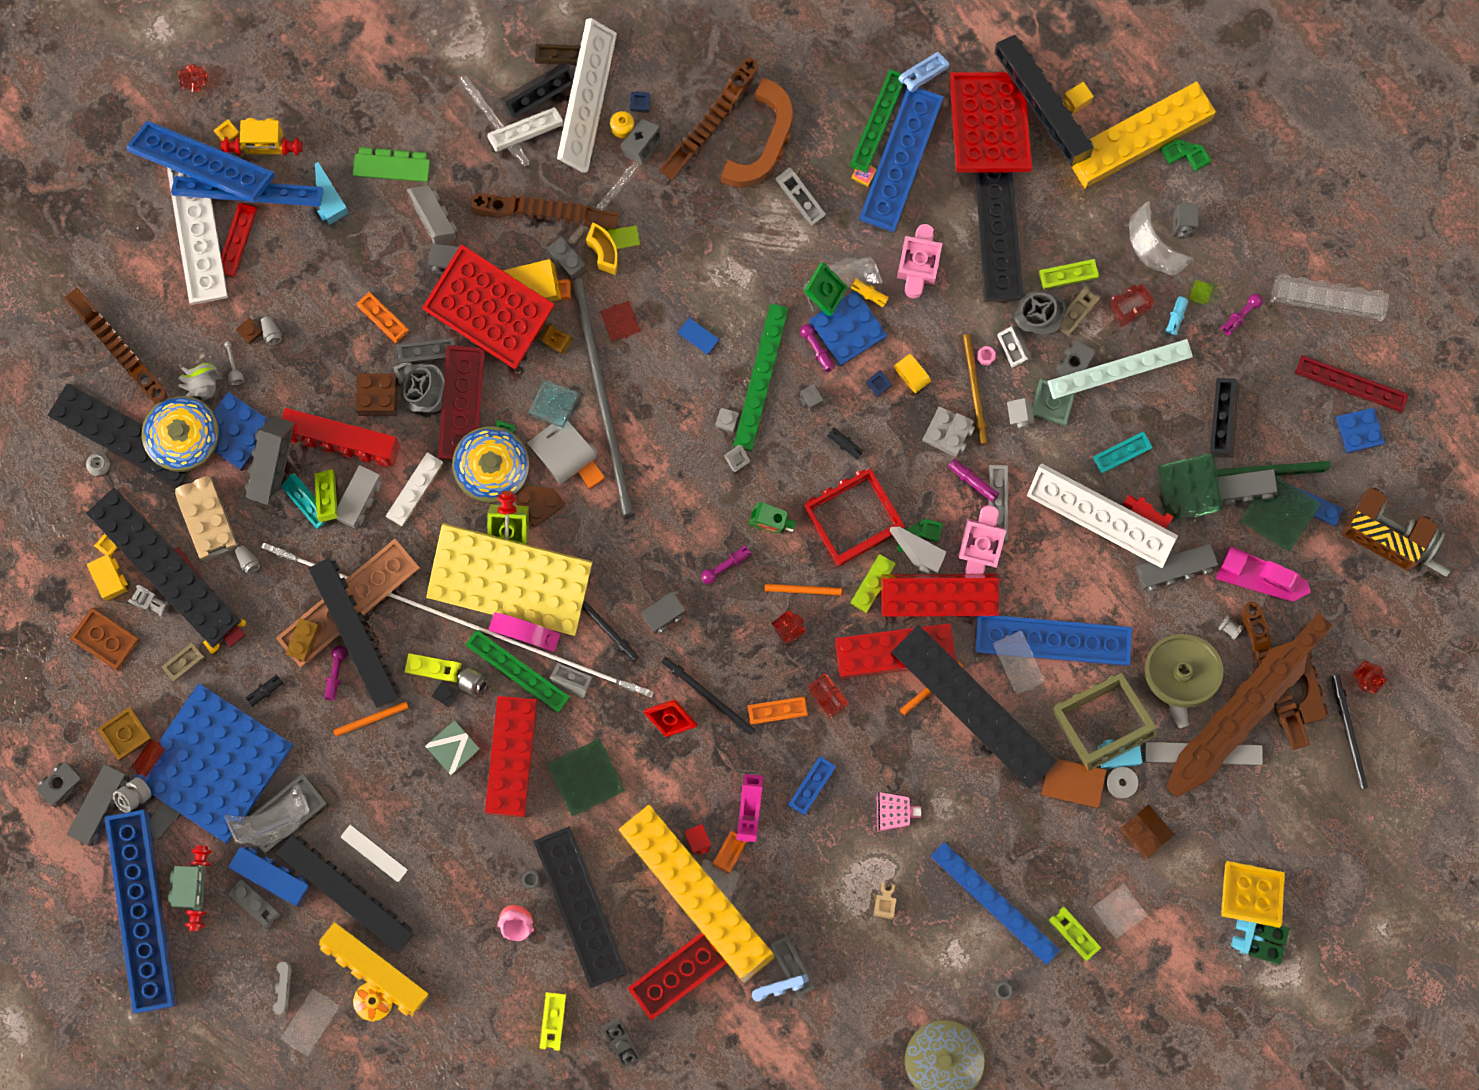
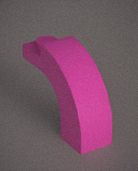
M494 612L488 629L489 631L555 652L560 633Z
M744 774L736 840L756 842L763 776Z

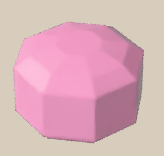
M983 346L978 351L977 360L982 365H990L995 361L996 352L992 347Z

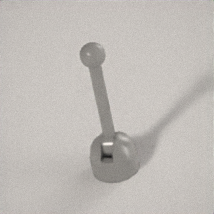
M226 341L224 346L227 348L232 368L228 381L232 386L244 383V377L235 368L231 351L232 343Z

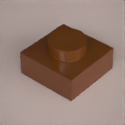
M250 317L236 329L237 333L249 345L263 333Z

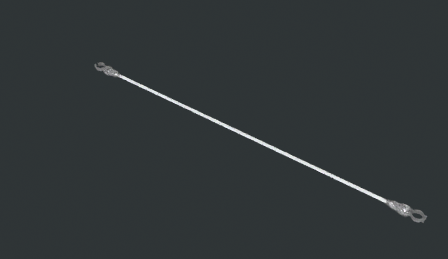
M265 543L261 547L275 553L276 556L282 559L301 562L309 566L315 565L283 548H276ZM339 573V575H340L341 578H342V577H344L345 579L348 578V576H345V575ZM392 593L388 595L392 598L403 601L410 605L424 609L426 611L437 614L444 618L458 622L473 629H477L478 631L484 632L486 634L492 635L494 637L518 645L525 649L531 650L533 652L539 653L541 655L552 658L559 662L565 663L567 665L573 666L575 668L586 671L593 675L612 681L615 684L619 685L621 688L627 689L632 693L638 692L651 698L653 696L652 691L639 687V685L636 683L629 682L623 679L612 678L610 676L596 672L589 668L562 659L555 655L528 646L521 642L494 633L487 629L460 620L458 618L447 615L432 608L426 607L424 605L413 602Z

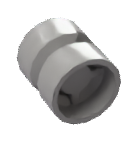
M138 777L113 793L115 804L124 813L131 812L151 797L150 788L144 780Z

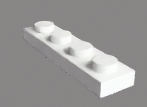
M554 107L488 133V139L497 152L563 125V120Z
M426 453L386 517L403 527L444 463L431 454Z

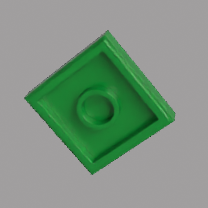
M822 262L819 263L804 292L827 316L833 315L848 286Z

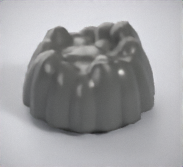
M531 870L526 871L522 877L523 886L527 889L539 886V874Z
M1002 981L995 987V995L998 999L1008 1000L1013 996L1014 990L1010 983Z

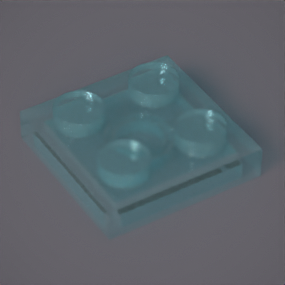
M543 380L528 414L529 416L564 428L579 394L573 390Z

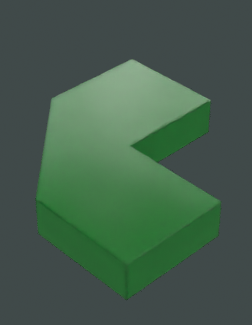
M1175 139L1160 148L1169 165L1186 157L1196 172L1212 162L1204 147L1199 144L1184 142V140Z
M923 519L906 530L922 539L938 543L944 523ZM898 544L897 551L905 553L902 547Z

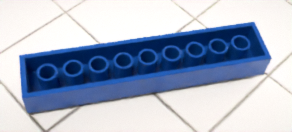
M139 810L105 817L132 1012L133 1014H141L177 1007L149 812Z

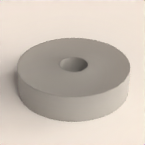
M1118 767L1107 776L1106 786L1112 796L1125 799L1136 792L1138 778L1131 769ZM1119 780H1124L1125 786H1120Z

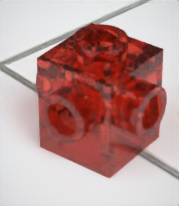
M196 64L187 65L185 69L177 72L181 91L190 90L191 92H198L208 82L206 71H203L202 66L197 67Z
M790 610L780 615L779 618L771 623L778 636L787 645L806 631L802 625L804 621L798 613L794 615Z
M1366 660L1353 673L1358 682V687L1365 692L1370 691L1376 694L1387 681L1383 674L1384 670L1380 666Z

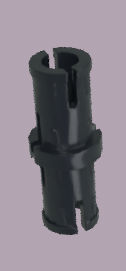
M835 427L827 435L828 438L840 446L842 451L845 450L856 460L864 452L863 449L851 441L849 436L846 437Z
M275 674L263 685L262 683L258 685L259 688L245 698L254 707L266 696L267 698L270 697V693L284 683Z

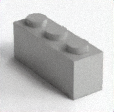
M359 465L337 507L338 518L335 519L354 529L358 525L361 526L365 519L364 513L366 509H370L373 504V495L380 490L383 484L381 476Z

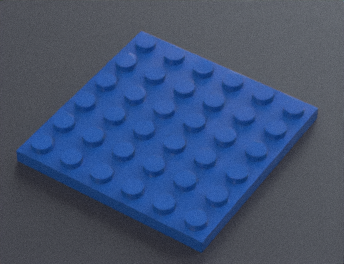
M198 683L134 778L138 777L144 780L150 788L152 795L228 844L294 745Z

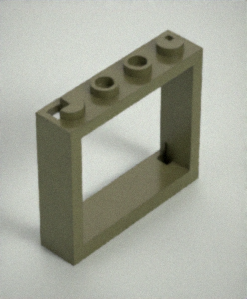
M1122 673L1111 675L1106 681L1100 684L1096 683L1090 689L1078 692L1071 699L1060 701L1053 707L1055 718L1088 771L1157 736V727ZM1121 686L1145 723V726L1088 754L1064 714Z

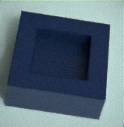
M631 91L630 112L649 113L650 92Z
M881 370L866 381L868 387L877 397L892 386L890 380Z

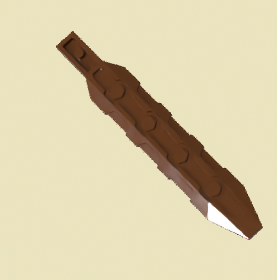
M1317 613L1292 642L1274 647L1261 661L1262 664L1248 680L1244 681L1236 689V693L1224 707L1212 716L1210 722L1200 734L1193 738L1180 752L1166 786L1174 796L1179 797L1208 781L1223 765L1222 762L1237 745H1241L1248 737V733L1261 718L1272 710L1274 704L1289 687L1291 688L1304 674L1308 653L1333 626L1321 614Z

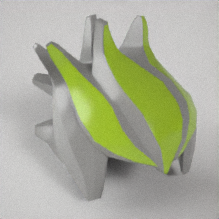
M202 363L192 369L182 367L181 369L187 375L179 376L178 379L185 384H179L178 386L189 391L185 396L201 397V401L204 402L213 396L216 389L215 380L222 379L223 377L216 371L217 368L213 364Z

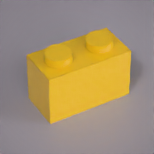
M107 554L87 564L95 584L105 601L128 592L126 589V585H128L127 580L123 574H119L118 568L120 566L116 558H112Z

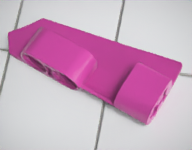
M1233 546L1229 547L1216 577L1217 580L1291 602L1311 593L1308 581L1301 578V575L1274 562H1266Z

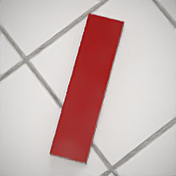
M243 203L238 204L221 254L225 276L232 278L236 276L258 211L257 207Z

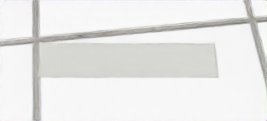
M349 825L341 835L343 840L395 881L399 882L408 871L353 826Z

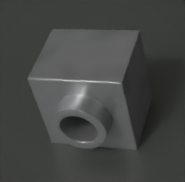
M814 384L800 391L801 398H799V401L803 408L807 407L809 412L823 405V399Z

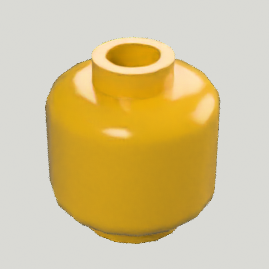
M625 111L615 113L610 122L612 133L618 138H627L635 126L632 115Z

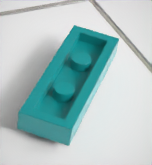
M1143 431L1093 456V460L1102 475L1152 450L1153 447Z
M295 473L289 475L281 486L282 489L316 529L323 527L326 521L319 522L317 519L316 498Z

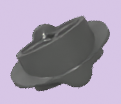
M1030 292L1021 298L1014 319L1018 327L1024 331H1031L1040 335H1051L1060 329L1067 307L1064 301L1057 296L1043 292Z
M431 364L407 365L404 369L405 377L401 393L403 404L414 412H437L441 410L445 386V377L442 370Z

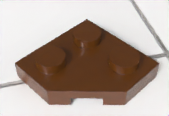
M527 485L515 494L517 495L515 502L518 506H529V520L535 528L566 505L555 489Z

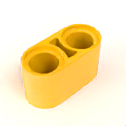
M908 354L894 365L898 374L915 393L931 382L928 374L911 354Z

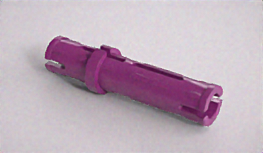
M956 458L952 460L953 463L950 462L948 469L956 473L961 481H966L989 499L990 502L993 503L995 501L994 498L997 499L1000 493L976 476L971 468H966Z

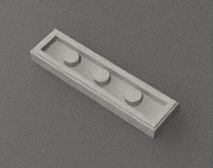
M989 465V486L1000 493L997 499L994 498L995 501L993 503L989 500V505L994 506L998 510L999 517L996 526L1006 529L1004 541H1008V465Z

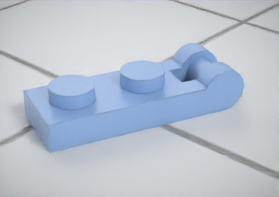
M936 52L902 73L899 81L902 84H906L908 86L907 89L912 93L919 86L947 70L950 63L939 52Z
M807 973L762 986L752 992V997L755 1001H760L771 993H774V996L784 994L787 988L792 987L793 991L804 987L803 984L809 981Z

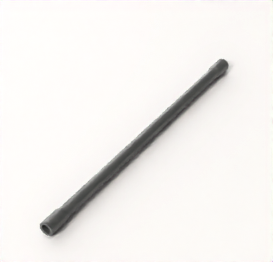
M576 279L572 281L575 298L577 299L616 478L621 511L623 516H630L634 512L627 489L592 329L583 279Z

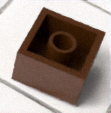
M357 373L356 412L359 416H397L398 379L396 374Z

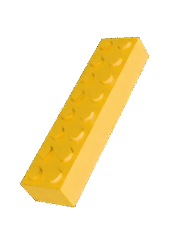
M1196 81L1091 138L1090 140L1093 143L1091 158L1071 167L1084 188H1087L1211 121L1216 111Z

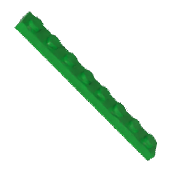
M770 303L734 448L741 445L746 451L752 452L789 309L787 307Z

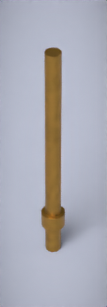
M965 334L963 335L977 421L975 422V427L979 433L980 445L988 444L986 435L987 423L983 416L971 335Z

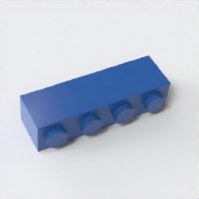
M249 846L246 849L240 847L229 868L299 907L311 887L307 884L308 880L300 875H297L295 878L290 875L291 870L282 865L280 868L274 866V861L265 855L263 858H260L256 855L258 851Z

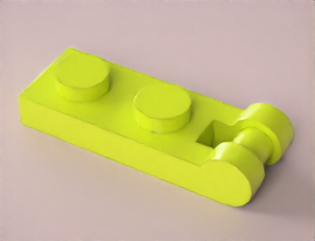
M408 653L405 673L458 683L457 674L462 664ZM446 667L451 668L450 675L445 674Z
M546 993L540 1049L548 1047L560 1051L566 1002L565 994ZM548 1033L555 1034V1040L547 1039Z

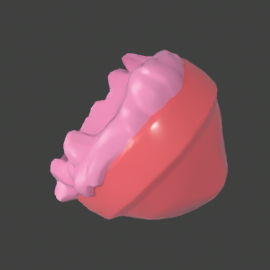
M510 905L502 910L497 926L501 928L504 938L522 941L534 931L533 918L524 907Z

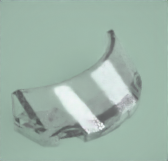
M1148 200L1130 217L1129 238L1131 245L1141 261L1155 271L1176 276L1189 267L1194 258L1172 250L1157 236L1151 223V203Z
M856 256L827 265L848 286L846 290L850 289L855 278H858V280L865 284L883 283L872 256H865L862 259H856ZM809 281L804 282V284L802 285L803 290H805ZM806 294L812 311H817L819 307Z
M295 784L288 796L275 807L252 816H232L227 814L225 819L236 843L241 845L243 843H250L254 846H263L275 843L292 834L300 826L299 822L303 817L308 815L309 808L299 785Z

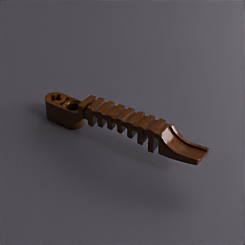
M746 58L730 77L721 96L716 98V104L710 106V112L707 111L704 119H700L699 126H694L693 133L690 131L688 137L682 139V147L679 144L659 169L660 173H663L673 181L679 172L692 161V158L696 157L699 149L701 150L704 143L708 142L709 137L715 133V129L720 127V123L724 122L727 114L729 115L732 112V107L737 105L738 99L757 77L759 64L756 59ZM741 81L743 84L737 85L734 82Z
M477 193L471 199L473 213L480 216L501 218L515 214L523 218V214H528V218L537 215L538 219H542V216H545L546 220H551V217L556 218L557 222L565 219L566 224H570V220H575L574 226H579V221H583V227L591 228L592 223H595L603 229L616 230L619 214L618 212L598 210L589 205L583 206L580 203L575 205L572 202H554V200L550 199L546 201L543 198L538 200L535 197L526 198V196L516 198V195L502 197ZM496 204L503 206L500 210H496L493 207Z
M78 287L64 297L153 403L158 404L168 398V393L130 348L124 344L125 342L118 337L119 335ZM144 377H150L148 384H142ZM159 392L161 397L158 398L155 393Z
M1251 601L1242 608L1241 618L1252 643L1251 650L1255 652V661L1260 666L1262 664L1261 661L1272 648L1270 646L1268 624L1263 611L1257 602ZM1248 609L1250 611L1254 610L1255 613L1252 615V613H1248L1247 611ZM1254 626L1261 627L1262 633H1256ZM1287 689L1276 701L1274 707L1276 709V716L1279 717V722L1283 726L1294 751L1309 746L1310 742L1299 712L1294 713V709L1297 706L1296 703L1291 704L1290 701L1293 698L1291 694L1287 695L1289 690Z

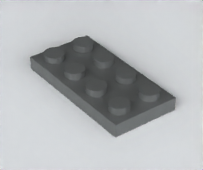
M301 774L242 822V826L261 850L267 854L328 804L307 777Z

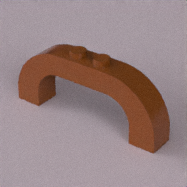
M763 77L756 90L755 100L770 106L774 110L777 117L759 160L749 165H741L727 160L721 175V183L733 187H750L761 183L772 173L778 159L782 160L785 149H783L784 144H788L790 141L793 114L791 101L778 84Z

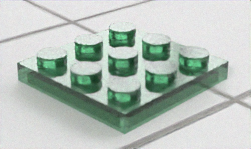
M1209 453L1158 466L1165 514L1169 513L1172 515V521L1223 510L1214 454Z
M1276 476L1278 495L1269 500H1263L1262 497L1255 498V501L1252 502L1240 522L1290 553L1322 504Z
M600 738L547 763L572 817L625 792Z

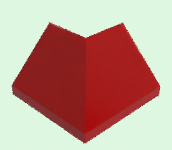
M675 699L645 709L643 712L665 737L697 727V723Z

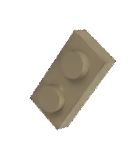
M191 642L165 663L162 668L175 683L205 659V657Z

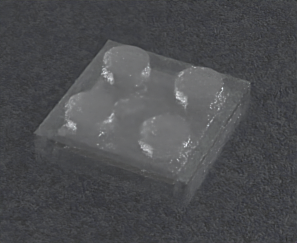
M1125 884L1092 907L1115 939L1148 916Z

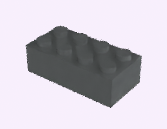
M272 416L268 421L264 422L261 429L257 430L255 436L257 445L254 446L252 451L254 459L248 470L250 479L247 480L245 490H247L246 498L268 505L281 490L294 428L293 422Z

